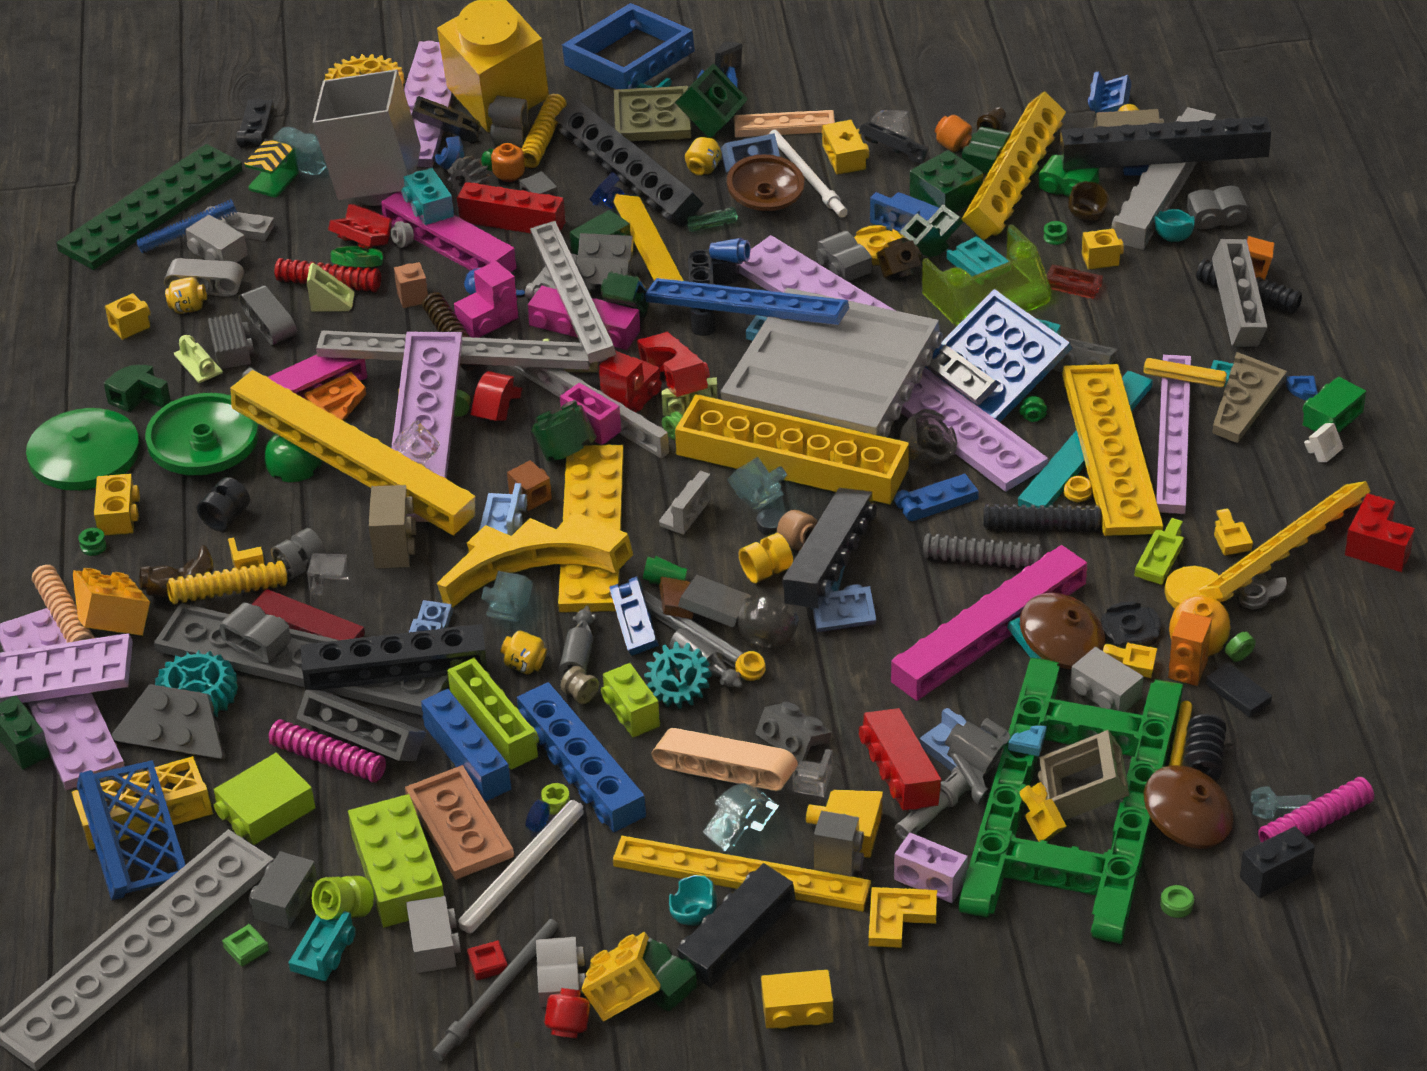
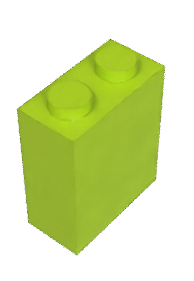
M277 753L214 789L216 799L214 809L222 820L227 819L231 823L234 832L241 838L245 837L252 845L257 844L315 809L312 787Z

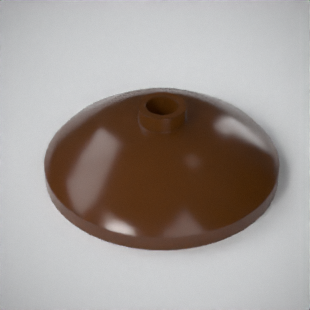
M768 154L753 155L741 159L731 167L727 175V189L738 203L747 208L757 211H776L792 205L801 197L804 190V176L794 163L785 158Z
M1059 593L1039 594L1031 598L1021 612L1020 629L1026 643L1039 657L1059 662L1061 668L1072 669V666L1094 647L1101 651L1104 649L1106 636L1101 622L1088 606L1071 596Z
M1170 765L1158 769L1148 779L1144 788L1145 807L1154 824L1169 838L1187 847L1207 849L1219 845L1230 834L1234 821L1231 804L1222 788L1208 775L1187 766Z

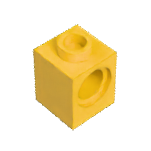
M1114 229L1083 232L1082 256L1088 270L1119 266L1120 254H1123L1124 247L1122 239H1118Z
M134 293L105 305L109 327L122 340L150 327L148 318L150 309L147 303L140 301Z

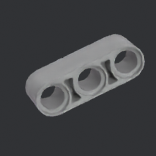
M178 258L171 262L164 278V285L168 289L170 283L174 280L194 277L200 285L204 284L207 295L234 296L239 290L245 271L240 264L232 261Z

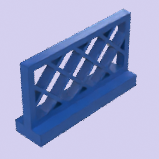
M153 760L94 774L92 770L79 774L76 786L111 900L124 898L125 893L164 884L185 866ZM148 772L150 783L146 790L130 782L134 774ZM111 779L122 786L114 797L102 790L101 781ZM125 788L141 795L135 808L119 800ZM151 788H153L154 794L150 793ZM145 798L158 804L159 812L155 818L139 810ZM115 805L131 813L124 826L111 819L110 812ZM134 816L151 824L144 836L128 828ZM160 817H162L163 823L158 821ZM154 827L167 833L168 840L164 847L147 839ZM115 829L118 830V831H120L117 836H116ZM123 834L140 842L133 855L120 848L119 841ZM143 845L160 853L153 865L136 857ZM164 855L176 862L178 871L167 874L156 867ZM124 858L129 860L126 865L124 862ZM132 863L149 871L145 879L135 882L130 881L128 869Z

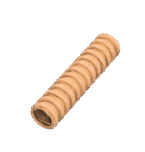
M52 565L38 567L32 574V582L35 584L47 609L50 610V614L57 623V627H60V632L63 633L64 639L66 638V643L95 639L91 630L85 628L78 620L77 606L55 567Z

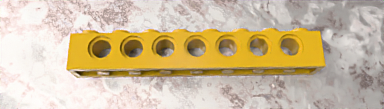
M1045 91L1027 105L962 217V221L983 241L992 234L997 236L1004 229V221L1011 216L1014 211L1012 207L1022 197L1020 192L1030 183L1029 177L1039 167L1037 162L1047 153L1045 148L1055 139L1053 134L1063 124L1061 120L1066 111Z

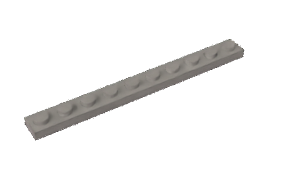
M556 221L530 228L535 244L589 363L604 361L608 357L616 355L610 336Z
M321 331L316 347L317 357L403 361L406 334ZM463 337L461 364L589 370L590 367L581 343Z

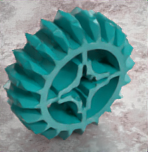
M198 650L196 654L192 655L186 652L184 657L175 655L174 662H166L165 668L159 669V675L155 678V685L211 695L214 706L213 715L215 717H218L219 710L227 711L228 704L234 703V697L238 689L236 672H234L229 660H224L221 654L214 656L211 651L202 654Z

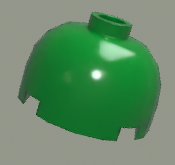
M274 434L266 446V469L270 476L275 478V474L282 477L284 482H300L314 475L313 470L317 467L320 469L322 466L321 459L278 434Z

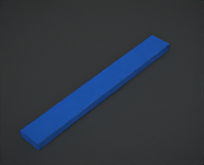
M656 278L645 293L646 301L651 303L834 325L840 324L850 308L848 300L661 278Z

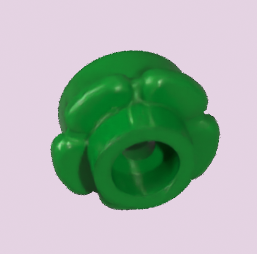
M1031 396L1024 399L1020 407V414L1023 415L1024 419L1030 422H1037L1046 416L1047 406L1042 398Z

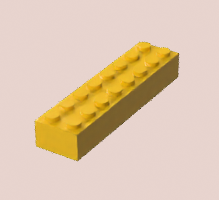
M697 394L675 429L677 455L835 492L839 488L872 491L873 501L891 504L909 468V442Z

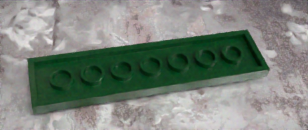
M205 144L56 242L58 251L94 270L135 243L137 239L139 240L241 172L243 170L242 162Z

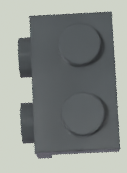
M783 702L782 704L764 707L755 732L756 735L776 748L789 751L799 763L806 760L811 746L829 742L832 731L822 726L823 723L819 719L800 712L797 705Z

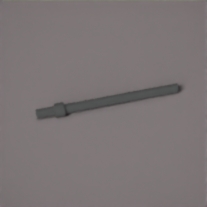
M549 919L459 1021H454L445 1031V1037L431 1052L436 1060L442 1061L455 1045H460L468 1037V1030L535 956L536 940L550 939L558 930L559 925L555 920Z

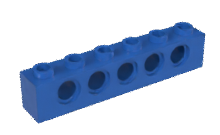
M549 682L517 697L518 710L538 734L539 743H537V746H543L551 763L558 765L562 769L566 781L576 786L584 803L591 804L601 823H606L613 832H616L646 817L645 795Z

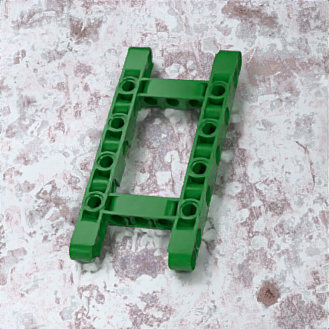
M1031 657L1009 728L1010 739L1015 733L1019 734L1030 730L1031 726H1047L1044 740L1071 745L1109 730L1121 747L1122 754L1132 756L1126 778L1129 796L1124 797L1123 803L1120 802L1113 829L1111 850L1108 849V852H1104V854L1079 850V847L1075 846L1067 848L1051 845L1043 840L1036 842L1016 838L1025 807L1020 791L1026 786L1031 785L1039 756L1008 750V741L1001 755L962 888L959 912L989 918L990 913L994 914L1004 877L1097 895L1092 915H1095L1091 928L1092 938L1122 944L1152 823L1144 803V788L1152 774L1166 766L1181 704L1183 684L1155 679V682L1150 685L1143 715L1055 700L1059 684H1056L1060 668L1059 662Z

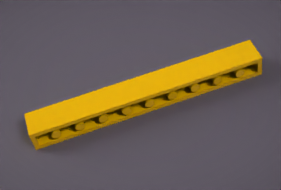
M252 370L230 388L232 409L371 488V486L406 485L408 497L413 496L414 513L453 536L475 516V495L471 494L468 490L460 488L445 477L439 476L422 464L416 463L404 456L401 452L393 450L378 439L372 438L355 426L349 425L337 418L334 414L328 413L314 405L311 401L298 396L290 389L275 383L267 376Z

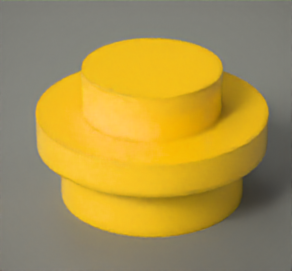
M1083 476L1071 477L1064 486V495L1074 502L1086 501L1093 494L1090 481Z
M748 651L738 657L735 669L741 674L742 678L754 681L764 675L766 665L759 653Z

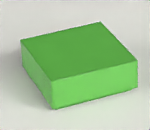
M250 924L222 940L224 949L241 967L269 951L268 943Z

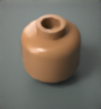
M791 510L781 517L777 533L785 538L790 548L800 551L818 521L812 515L800 510Z

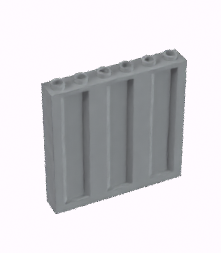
M786 288L784 293L834 298L792 288ZM848 301L850 308L839 325L768 317L721 390V400L888 437L891 425L894 420H898L900 417L901 408L905 401H909L914 385L920 382L922 371L925 366L930 365L933 352L941 346L943 334L939 330V320Z

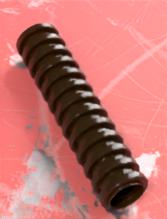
M434 292L424 298L422 307L438 332H462V337H470L441 293ZM460 363V366L465 371H473L481 366V364Z

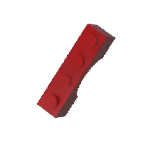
M669 332L637 340L640 359L659 367L660 372H665L668 389L676 397L708 388L707 378L710 377L706 362L699 359L696 354H693L687 346L680 343L679 339L673 337Z

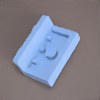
M515 483L513 494L488 493L480 530L487 525L512 536L522 526L523 518L521 511H526L527 495L522 494L521 483Z

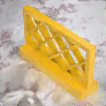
M193 756L155 767L173 825L213 814L206 785L202 781ZM190 769L185 776L175 775L177 772ZM148 772L134 774L130 782L146 790L149 784L145 783L150 780ZM113 780L100 783L102 790L114 797L117 794L115 791L122 786ZM168 782L177 784L172 790L163 788ZM127 788L126 792L121 794L119 800L135 808L140 798L133 797L136 792ZM153 788L150 790L152 794H154ZM78 790L72 791L89 849H96ZM145 798L139 810L155 818L159 812L158 804ZM116 805L110 812L111 819L123 826L131 814ZM134 816L128 828L143 835L151 824ZM160 817L158 821L163 823L162 817ZM154 827L151 832L157 831V830H160V829H158L157 827ZM115 829L116 836L119 834L120 831ZM123 834L120 841L130 839L131 837Z

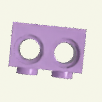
M909 833L894 854V880L916 889L937 890V898L953 903L965 882L968 856Z

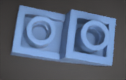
M423 600L418 618L413 619L409 632L447 628L453 613L452 604Z

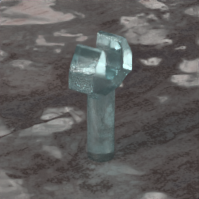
M1269 786L1252 791L1250 801L1255 803L1253 806L1254 815L1264 819H1272L1277 809L1300 808L1312 801L1311 795L1277 796Z

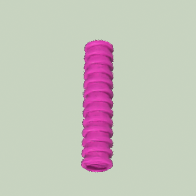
M282 719L277 720L269 732V743L272 746H278L280 749H286L288 752L303 755L305 758H311L313 761H319L321 764H327L329 767L344 770L346 773H352L354 776H360L362 779H369L370 782H377L385 771L386 761L383 756H377L373 752L368 753L365 749L360 750L359 747L351 746L340 740L335 741L332 737L327 738L326 735L318 734L307 728H302L298 725L294 726L293 723H286Z
M1357 777L1354 781H1349L1346 785H1341L1338 789H1334L1330 793L1316 798L1315 801H1310L1307 805H1303L1299 809H1295L1291 813H1287L1283 817H1279L1275 821L1260 827L1259 839L1262 843L1294 826L1304 836H1308L1311 832H1316L1319 828H1324L1327 824H1331L1335 820L1349 815L1350 812H1354L1358 808L1374 801L1373 788L1365 778Z

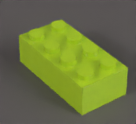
M409 794L348 810L352 838L366 879L373 888L374 902L383 928L409 921L406 902L444 896L442 882Z

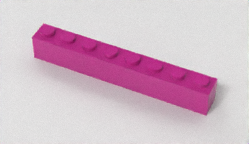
M1060 545L1051 552H1047L1040 560L1031 566L1025 567L1021 573L1005 581L990 594L984 595L980 601L968 609L962 610L958 616L940 625L936 631L917 641L914 646L905 652L898 654L891 661V682L918 701L1010 637L1012 633L1007 628L1009 622L1020 617L1023 608L1031 598L1043 593H1059L1069 596L1085 585L1087 562L1063 545Z

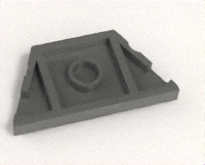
M149 684L111 735L114 742L221 760L226 758L225 750L221 747L218 735L220 733L218 722L213 715L214 706L211 695L206 693Z

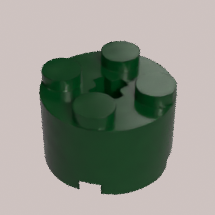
M576 400L564 404L561 407V411L554 414L548 411L536 418L537 423L533 425L531 431L546 461H550L552 456L555 460L570 456L584 448L582 442L589 439L590 443H592L597 438L583 406L578 405Z

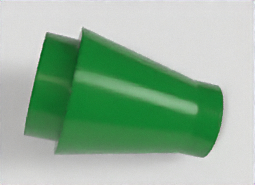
M655 556V558L648 557L643 580L649 581V584H660L661 577L685 581L687 568H682L658 556Z

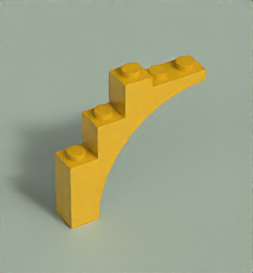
M575 511L557 529L530 518L510 536L485 525L467 542L469 553L443 576L437 585L443 603L452 604L453 608L470 593L510 573L552 564H579L598 567L616 573L633 556V551L627 533Z

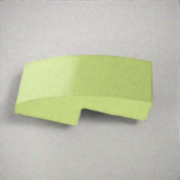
M717 377L707 378V389L676 397L668 388L663 390V416L670 415L675 411L684 415L696 394L718 399Z

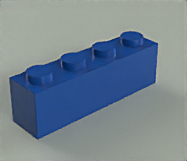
M446 689L422 700L421 705L425 728L456 767L464 766L484 801L486 802L511 790L508 763L450 690Z

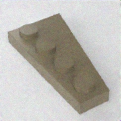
M1236 352L1229 380L1213 424L1212 433L1238 443L1284 383L1287 371Z

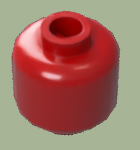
M561 988L560 994H552L548 997L544 1023L547 1028L552 1029L551 1035L577 1038L578 1033L586 1031L590 1002L586 998L580 997L581 990Z

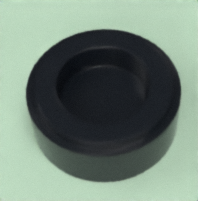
M775 508L762 510L757 515L758 530L765 535L777 533L778 523L784 513Z

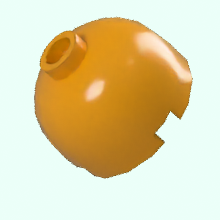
M1194 595L1183 600L1175 608L1170 620L1169 632L1171 640L1182 611L1212 618L1208 656L1218 653L1228 641L1231 630L1229 614L1225 607L1216 599L1205 595Z

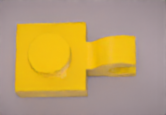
M1229 509L1218 510L1216 513L1219 520L1215 521L1214 536L1223 555L1251 551L1253 541L1244 523H1234Z
M1127 643L1126 649L1111 644L1104 645L1103 652L1138 672L1143 677H1152L1157 648Z
M1041 782L1032 788L1028 785L1020 791L1022 800L1030 810L1025 817L1038 842L1040 840L1049 841L1067 827L1052 798L1045 800L1047 791Z

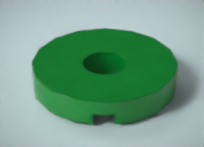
M357 246L337 247L331 251L330 261L349 267H374L382 265L383 253L373 248H370L369 252Z

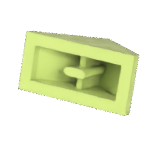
M312 263L309 267L307 278L311 311H349L352 309L355 291L315 263Z

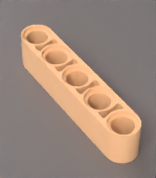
M677 728L668 729L652 751L653 760L659 766L668 770L773 791L781 790L798 766L795 756L781 748Z

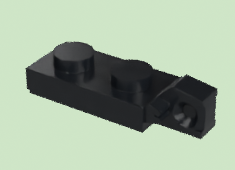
M870 121L862 124L858 133L864 135V139L874 144L881 142L888 145V150L898 154L905 152L911 161L923 163L926 159L929 147L914 142V139Z

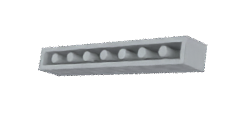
M1187 107L1183 115L1178 116L1176 121L1216 120V114ZM1198 162L1149 165L1147 172L1142 173L1139 185L1133 187L1130 199L1124 201L1119 216L1116 215L1112 222L1111 229L1115 230L1118 239H1122L1123 245L1144 250L1156 231L1155 217L1158 212L1169 210Z

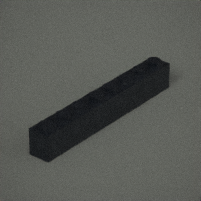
M1259 116L1237 119H1203L1189 122L1175 121L1173 123L1125 124L1110 127L1062 129L1060 133L1059 155L1063 170L1269 157L1271 129L1267 117Z

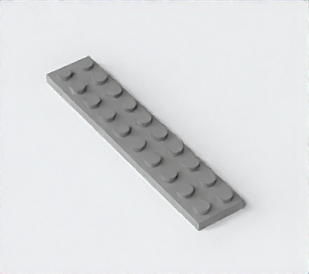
M228 829L0 1020V1045L35 1071L39 1070L264 877L267 865L270 862L273 863L274 859Z

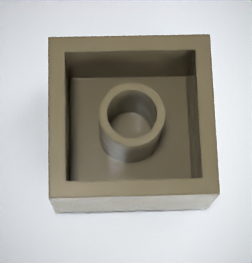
M406 485L371 486L369 532L375 568L410 567V555H415V538H411V535H416V518L410 516V514L414 513L413 496L408 497Z

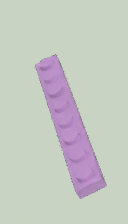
M1163 355L1164 361L1191 365V356ZM1162 377L1156 502L1159 512L1185 514L1190 382Z

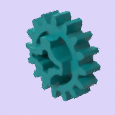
M675 642L673 649L670 650L666 645H663L664 653L660 655L654 652L653 656L656 661L646 663L651 671L644 674L645 679L649 682L647 686L658 702L663 699L666 707H670L672 702H675L676 706L681 708L683 701L693 705L692 697L696 695L702 698L703 694L700 689L710 687L705 679L712 676L709 668H706L710 664L706 657H702L703 654L699 648L693 651L690 643H686L684 648H681L679 643ZM675 668L680 672L681 682L676 678Z

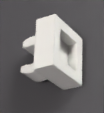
M1325 423L1309 437V440L1304 442L1307 452L1315 453L1318 462L1329 461L1343 449L1334 423Z

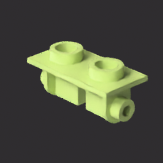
M183 335L180 337V350L174 352V356L198 383L223 373L198 343H195V339L192 336Z

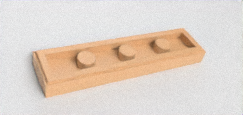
M833 110L734 115L735 137L768 135L772 130H777L781 135L822 133V125L835 123Z

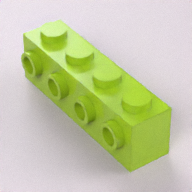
M475 658L447 670L450 692L506 760L511 770L538 757L537 743H539V737L536 730L530 726L518 708L511 703L503 690L496 685L489 673L481 667Z

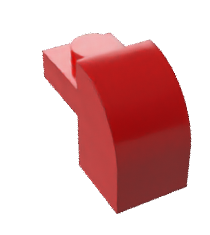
M487 371L477 385L471 415L495 421L506 420L510 399L520 398L522 387L513 386V376Z

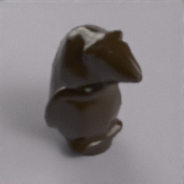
M201 545L196 560L192 558L184 567L179 569L166 565L155 567L141 566L139 572L140 590H146L148 596H153L156 599L170 601L167 591L169 578L177 580L178 577L183 576L186 579L187 575L195 577L196 574L200 573L204 576L206 572H210L212 575L214 563L206 545Z

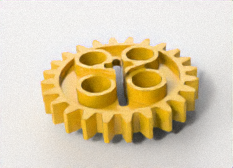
M361 54L359 59L351 56L350 61L342 59V64L335 63L334 68L328 69L329 74H325V80L361 75L360 72L363 75L398 69L404 89L402 67H398L397 62L392 63L391 58L383 60L382 55L377 59L374 58L373 54L369 58H365Z

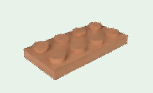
M463 765L405 787L406 795H410L418 817L455 880L514 857L513 847Z

